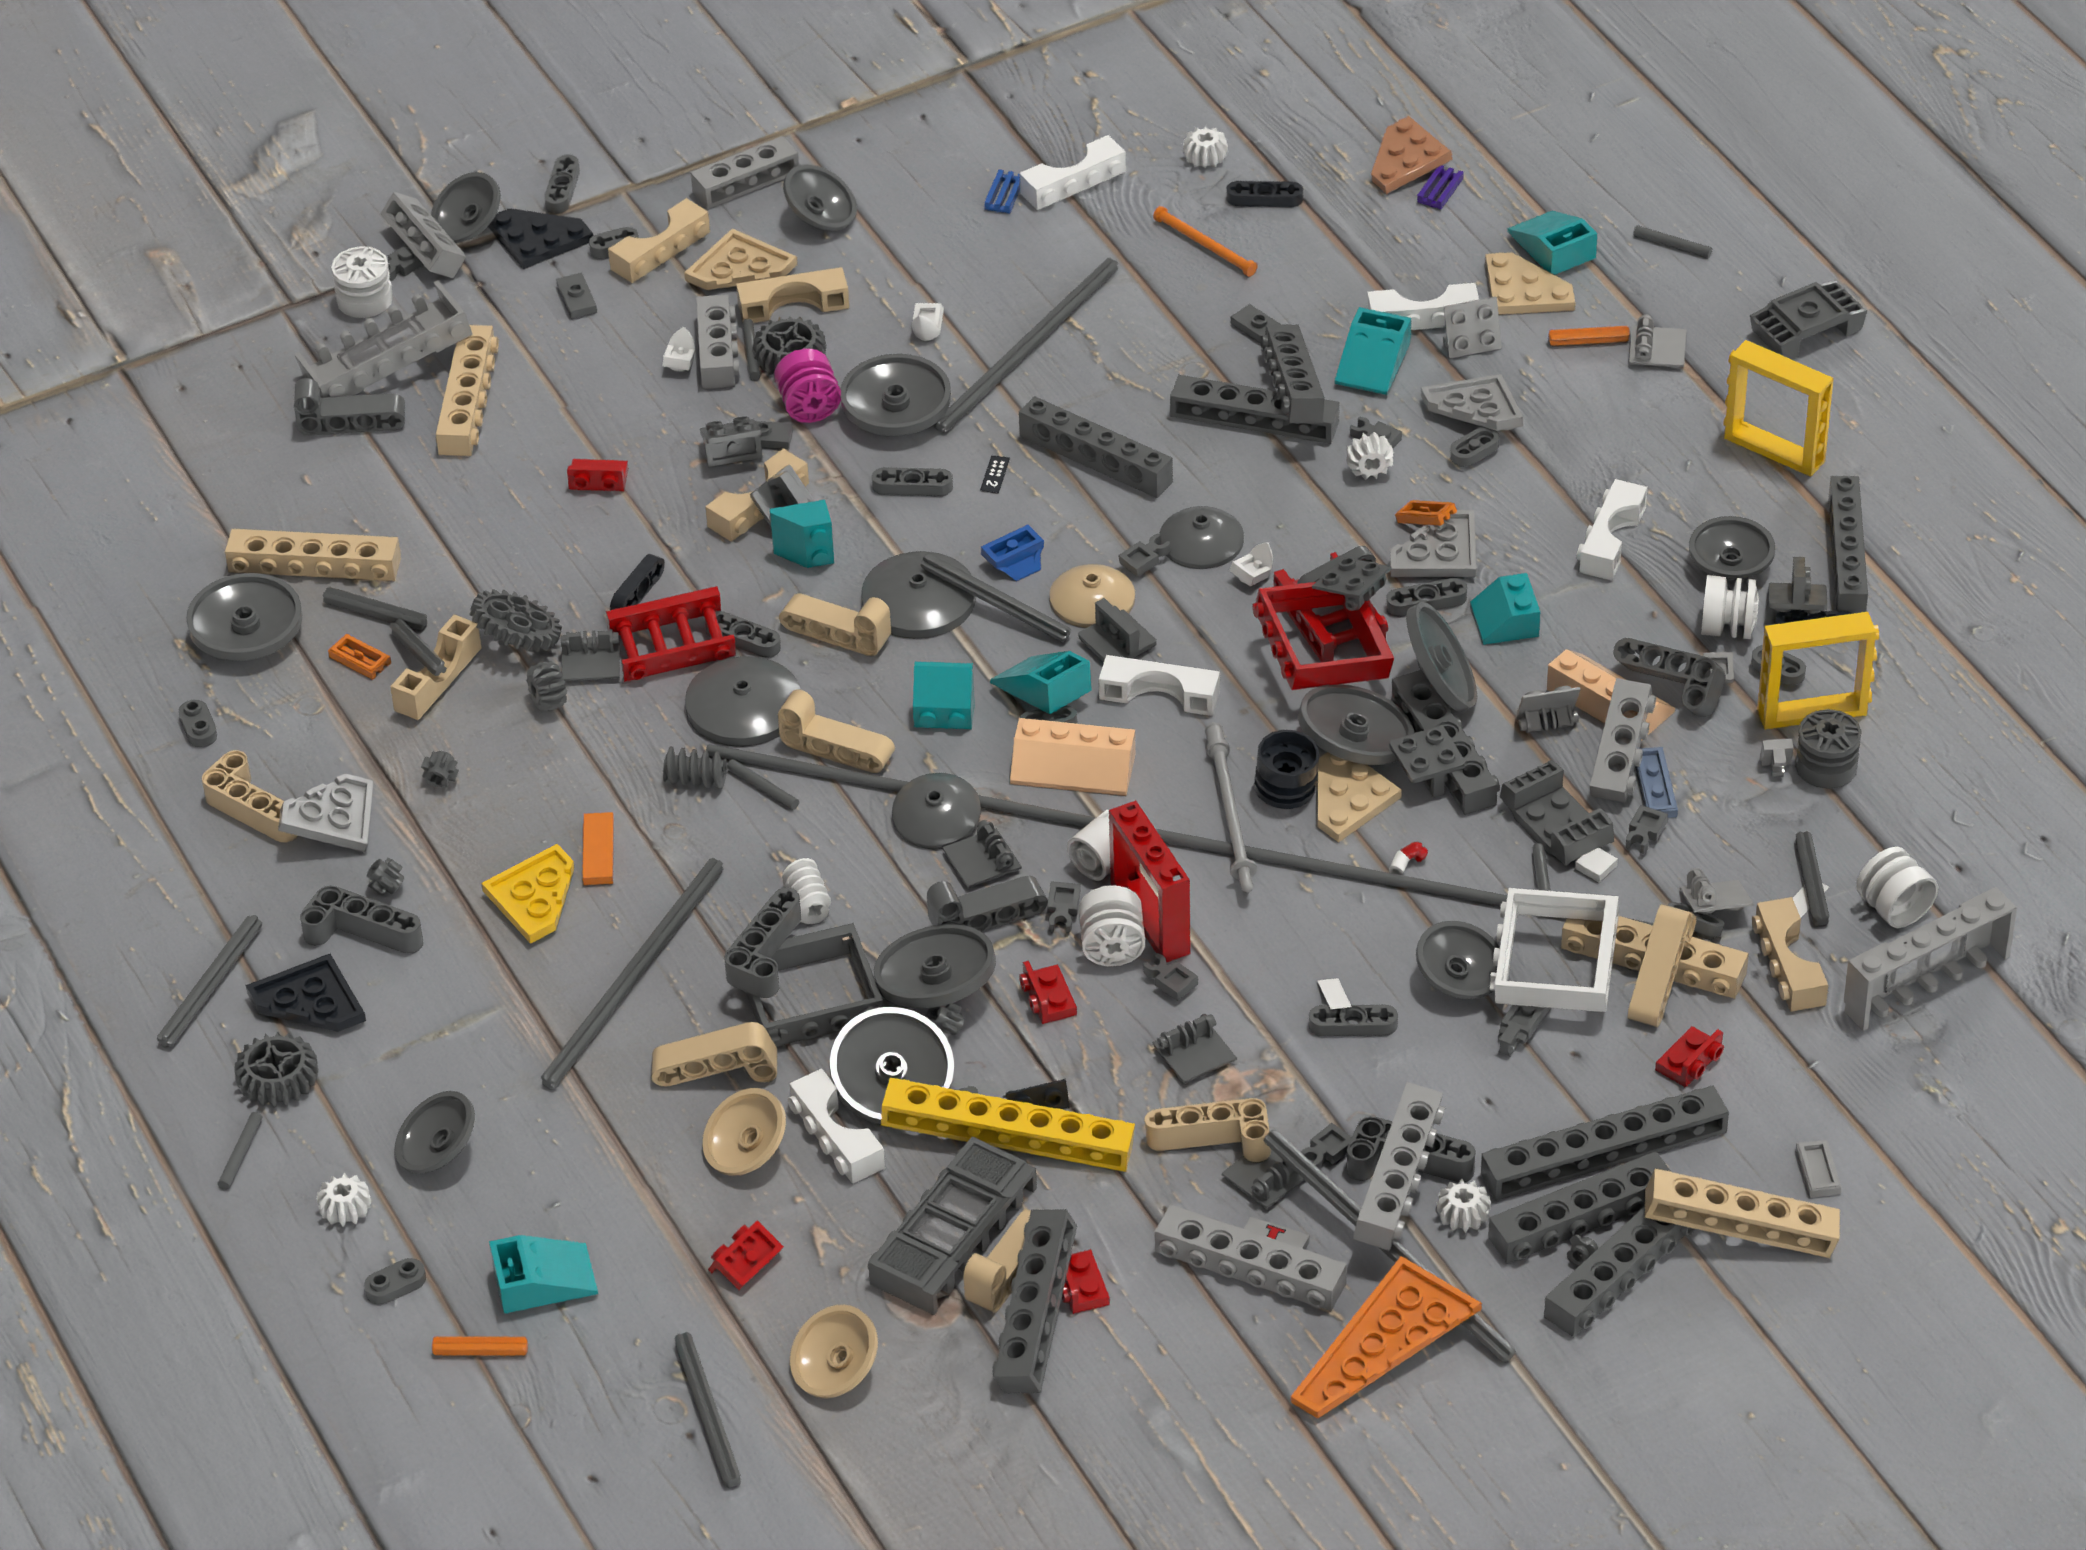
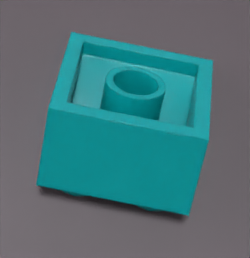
M825 500L769 509L772 546L775 555L806 568L835 563L832 521Z
M1527 573L1498 577L1470 601V607L1483 645L1539 637L1541 612Z
M915 661L913 684L914 727L972 729L975 708L973 663Z

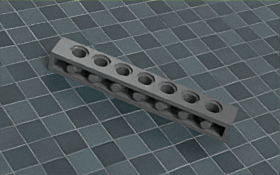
M1714 1085L1695 1089L1682 1095L1667 1097L1648 1105L1637 1106L1631 1110L1610 1114L1590 1122L1579 1123L1576 1126L1552 1131L1546 1135L1529 1140H1521L1518 1143L1505 1147L1491 1149L1488 1152L1482 1153L1481 1175L1495 1201L1629 1162L1655 1151L1659 1153L1726 1133L1729 1111Z

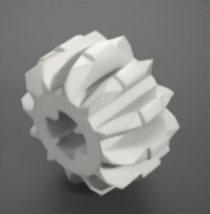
M1195 128L1194 132H1187V137L1183 143V152L1188 163H1193L1194 167L1203 166L1205 169L1207 166L1216 167L1217 163L1224 162L1226 152H1228V144L1226 143L1224 133L1218 132L1217 128Z
M1373 432L1370 436H1367L1363 433L1361 439L1353 438V445L1347 446L1346 461L1355 476L1362 475L1366 480L1370 475H1373L1377 479L1380 472L1387 474V467L1393 466V448L1384 435L1378 437Z
M344 1173L338 1179L331 1176L330 1183L324 1182L321 1184V1191L317 1192V1204L322 1218H327L331 1225L340 1222L344 1227L346 1222L351 1221L357 1224L358 1217H366L367 1209L370 1208L371 1197L366 1182H360L357 1175L348 1178Z
M1461 1178L1459 1184L1456 1185L1449 1181L1447 1189H1441L1436 1210L1442 1225L1450 1224L1452 1231L1462 1228L1466 1234L1469 1227L1478 1230L1481 1223L1487 1222L1489 1210L1491 1209V1200L1487 1196L1485 1187H1477L1475 1180L1470 1184H1466Z

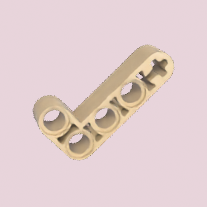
M797 593L792 596L779 614L781 624L788 630L867 656H875L891 635L889 607L883 600L874 597L869 598L862 609L857 612Z
M793 690L778 712L780 738L790 748L871 773L881 772L895 751V745L892 740L882 734L816 715L813 698L803 690Z
M239 750L229 751L204 772L202 784L206 802L210 806L276 841L290 842L297 838V835L278 831L280 809L284 801L250 783L251 775L248 758L244 752Z
M1663 904L1660 905L1629 1005L1628 1019L1659 1027L1684 944L1691 940L1695 929L1696 916L1692 912Z
M748 1022L661 1045L652 1052V1081L664 1087L745 1067L750 1077L757 1082H770L777 1076V1048L765 1027L756 1022Z
M1256 1098L1151 1110L1145 1116L1147 1144L1156 1151L1242 1142L1243 1155L1249 1161L1261 1162L1271 1155V1148L1264 1143L1265 1136L1270 1132L1266 1105L1262 1100Z
M1024 1209L987 1258L977 1253L970 1257L964 1270L965 1300L992 1312H997L1012 1293V1280L1016 1277L1019 1266L1018 1253L1022 1250L1025 1239L1024 1226L1029 1221L1030 1210Z

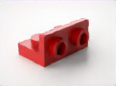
M572 459V464L567 467L569 490H625L628 461Z
M1029 961L1023 962V974H1019L1020 985L1023 992L1028 991L1031 1011L1033 1014L1038 1013L1042 1024L1076 1016L1077 1006L1058 964L1033 970Z
M1691 1026L1656 1061L1655 1070L1686 1088L1694 1079L1697 1080L1702 1076L1705 1068L1712 1061H1717L1724 1050V1045L1722 1044L1723 1032L1717 1029L1709 1036Z
M758 1220L749 1228L744 1224L731 1237L734 1242L729 1247L723 1244L711 1255L714 1262L707 1270L713 1274L718 1269L740 1290L779 1254L784 1246Z
M1091 1249L1073 1253L1070 1257L1062 1301L1064 1303L1069 1302L1073 1314L1110 1305V1296Z

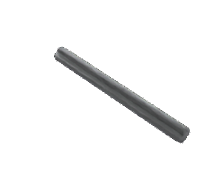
M926 554L921 561L923 569L1061 642L1068 639L1071 633L1070 627L932 554Z
M256 915L245 918L158 1034L157 1041L166 1048L174 1045L260 930L262 922Z
M688 1332L677 1334L675 1336V1345L723 1484L727 1488L738 1486L741 1483V1475L692 1335Z

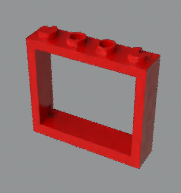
M1316 582L1259 588L1256 602L1252 606L1255 618L1259 619L1263 636L1268 638L1272 655L1278 660L1282 677L1287 679L1291 690L1389 678L1394 656L1367 601H1364L1365 603L1360 609L1350 611L1345 606V595L1313 589L1312 585ZM1343 605L1367 657L1300 665L1276 613Z
M1136 800L1110 809L1111 886L1125 887L1137 894L1141 900L1145 937L1154 951L1165 957L1166 963L1191 954L1189 877ZM1140 863L1157 887L1158 897L1141 873ZM1178 875L1181 877V879L1173 881V877Z

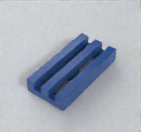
M998 170L984 202L985 210L1011 213L1020 192L1019 174L1014 176V172L1009 171L1006 175L1004 170ZM1002 182H1004V183H1003V186H1002V188H1001V190H1000V193H999V195H998V197H997V199H996V202H995V204H993V203H994V200H995V198H996V196H997V194H998V191H999V189H1000V187H1001V184H1002ZM1014 183L1005 206H1001L1003 200L1007 195V191L1010 187V184Z

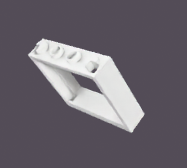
M1509 888L1507 902H1502L1500 908V918H1504V924H1498L1497 942H1501L1500 948H1495L1493 955V966H1497L1496 973L1491 972L1490 991H1495V1003L1606 1012L1619 917L1618 896ZM1517 915L1603 921L1594 988L1508 981Z

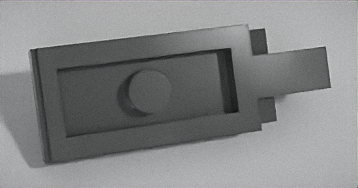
M1512 1005L1501 1021V1028L1499 1030V1036L1501 1037L1498 1041L1500 1042L1499 1053L1511 1056L1516 1050L1518 1043L1525 1044L1550 1008Z

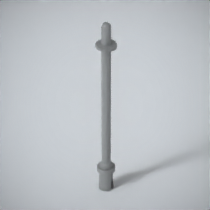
M1210 723L1205 727L1208 742L1206 752L1208 757L1215 761L1235 856V862L1230 867V874L1233 878L1240 880L1243 892L1249 893L1253 890L1252 877L1257 872V866L1254 861L1247 859L1226 761L1230 747L1224 738L1223 726L1219 723Z

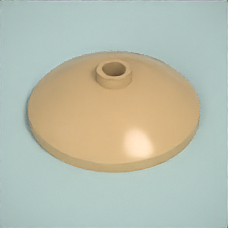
M1099 564L1081 565L1064 572L1053 582L1050 589V605L1054 613L1063 621L1083 628H1088L1096 623L1095 602L1103 598L1113 606L1118 607L1119 610H1125L1128 614L1135 603V589L1130 579L1112 567Z
M760 1088L744 1089L726 1098L714 1110L704 1130L703 1152L708 1163L720 1173L729 1176L750 1173L766 1163L779 1147L785 1132L786 1115L779 1099L769 1091Z
M834 1305L814 1314L801 1327L791 1348L790 1368L796 1383L810 1395L819 1398L837 1397L856 1387L868 1374L876 1357L878 1337L873 1322L861 1310L850 1305Z

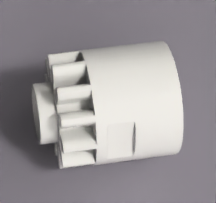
M1105 810L1067 843L1068 855L1075 867L1082 874L1096 881L1102 880L1110 873L1109 810Z

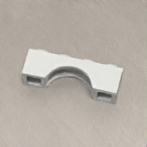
M1109 135L1086 144V157L1077 165L1067 168H1054L1041 163L1020 172V194L1036 210L1044 208L1125 173L1126 151Z
M1475 283L1448 285L1446 291L1440 297L1430 301L1406 299L1399 295L1395 289L1368 291L1367 309L1412 318L1411 330L1446 327L1444 306L1479 300Z
M1615 479L1611 489L1605 490L1602 500L1603 506L1602 508L1597 507L1594 515V525L1588 526L1585 544H1580L1577 551L1576 560L1580 561L1579 573L1613 580L1621 563L1622 541L1611 533L1622 527L1638 526L1646 509V486Z
M1106 655L1099 676V700L1128 704L1134 697L1142 693L1158 691L1176 697L1181 702L1184 712L1213 716L1220 694V671Z
M822 1068L789 1083L790 1097L788 1098V1103L792 1112L802 1117L808 1133L811 1135L815 1134L822 1151L826 1155H831L841 1175L845 1174L851 1183L854 1184L885 1169L884 1148L868 1128L849 1129L838 1125L831 1119L832 1115L839 1109L837 1087Z

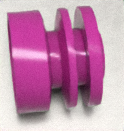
M807 348L796 350L786 355L777 364L774 372L775 382L782 395L786 411L791 418L799 422H817L830 416L838 408L841 402V389L834 376L831 364L824 353L816 349Z

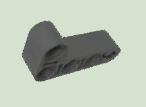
M304 378L295 384L294 410L297 428L302 434L326 435L388 431L399 429L405 423V400L401 395L388 393L321 398L320 387L315 380Z
M1632 638L1620 639L1615 644L1613 650L1614 657L1627 669L1683 683L1685 687L1681 699L1687 709L1698 717H1707L1714 712L1726 675L1722 667L1712 659ZM1660 656L1659 662L1652 666L1654 659ZM1686 662V667L1678 672L1680 665ZM1712 669L1711 675L1704 679L1705 673ZM1703 696L1702 702L1695 706L1696 700Z
M1023 876L959 897L952 885L947 881L937 882L927 891L928 917L933 926L946 924L964 925L981 932L1037 915L1044 911L1048 905V899L1034 876Z
M330 885L319 889L300 914L303 937L309 945L317 946L326 943L334 932L339 929L403 953L417 952L423 946L422 929L418 916L337 886Z
M789 887L778 889L724 955L726 980L731 986L760 998H770L778 993V966L771 957L801 921L800 895L798 891Z
M1373 1116L1365 1117L1359 1121L1347 1148V1173L1352 1179L1364 1181L1373 1176L1393 1121ZM1437 1133L1433 1147L1426 1146L1425 1151L1430 1152L1425 1170L1418 1169V1172L1454 1182H1460L1461 1178L1464 1182L1471 1180L1475 1172L1476 1150L1474 1146L1467 1141Z

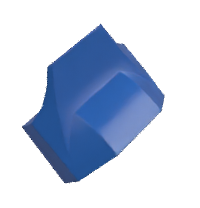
M1026 525L981 546V555L996 569L1004 571L1015 581H1019L1041 570L1040 561L1044 540L1029 525Z

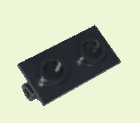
M1066 1079L1054 1080L1053 1082L1015 1091L1011 1090L1006 1092V1095H1003V1099L1031 1103L1049 1108H1070Z

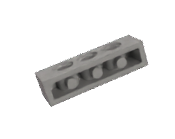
M784 136L765 142L692 171V193L707 210L785 179L791 169L799 166L798 152Z
M393 192L380 214L430 272L454 278L467 256L418 199Z
M728 294L696 297L702 389L735 387V375H740L739 359H733V357H738L737 341H732V339H737L736 323H731L736 321L735 305H729Z
M1616 678L1591 778L1590 791L1592 797L1626 803L1628 793H1634L1636 777L1633 776L1635 766L1640 767L1643 750L1639 749L1641 739H1647L1650 723L1646 722L1648 712L1653 713L1656 703V696L1652 695L1651 684ZM1633 710L1638 713L1633 718H1627L1623 715L1626 711ZM1622 737H1628L1631 739V742L1621 745L1617 743V740ZM1615 764H1621L1625 767L1619 772L1610 770Z

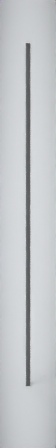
M708 744L706 748L709 756L713 757L715 752L719 751L720 757L723 759H734L739 762L897 792L908 783L907 781ZM978 795L981 808L1081 827L1087 826L1097 818ZM1156 829L1165 843L1234 855L1232 843ZM1245 846L1246 855L1249 859L1501 906L1502 902H1507L1508 895ZM1635 920V921H1639V922L1646 923V924H1649V925H1653V924H1654V923H1651V922H1646V921H1641V920Z

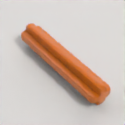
M1626 325L1556 329L1549 331L1548 339L1551 346L1628 342L1630 331Z
M435 1336L432 1341V1352L434 1355L525 1356L528 1351V1340L524 1336Z

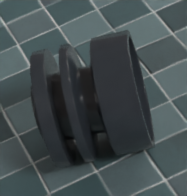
M1295 730L1275 731L1262 739L1258 745L1254 789L1262 801L1275 808L1293 809L1301 807L1311 800L1315 793L1319 763V749L1315 741L1308 735Z

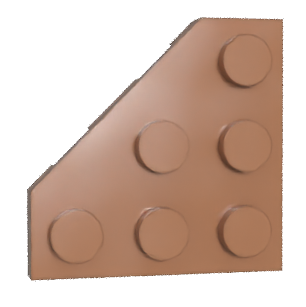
M1408 116L1386 128L1371 172L1372 182L1388 194L1453 160L1452 152Z

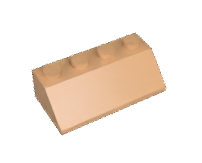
M1566 649L1548 664L1547 690L1554 691L1561 686L1580 687L1581 690L1575 706L1605 723L1616 678H1625L1583 654ZM1657 697L1653 713L1648 712L1646 722L1650 723L1648 735L1675 712V707ZM1629 710L1626 711L1623 715L1627 718H1633L1638 713L1636 711Z
M1019 718L1014 737L1010 784L1127 796L1136 755L1135 730Z

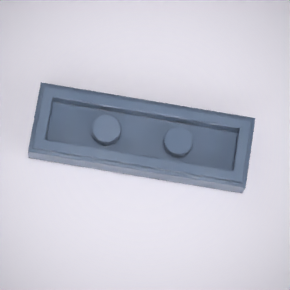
M1663 747L1641 748L1643 750L1640 767H1636L1644 805L1667 813L1668 818L1677 817L1678 808Z

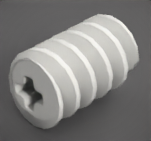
M802 858L792 862L784 870L782 880L786 888H793L800 895V922L815 924L825 920L829 915L831 898L828 895L827 888L824 886V881L821 878L820 871L817 869V864L809 858Z

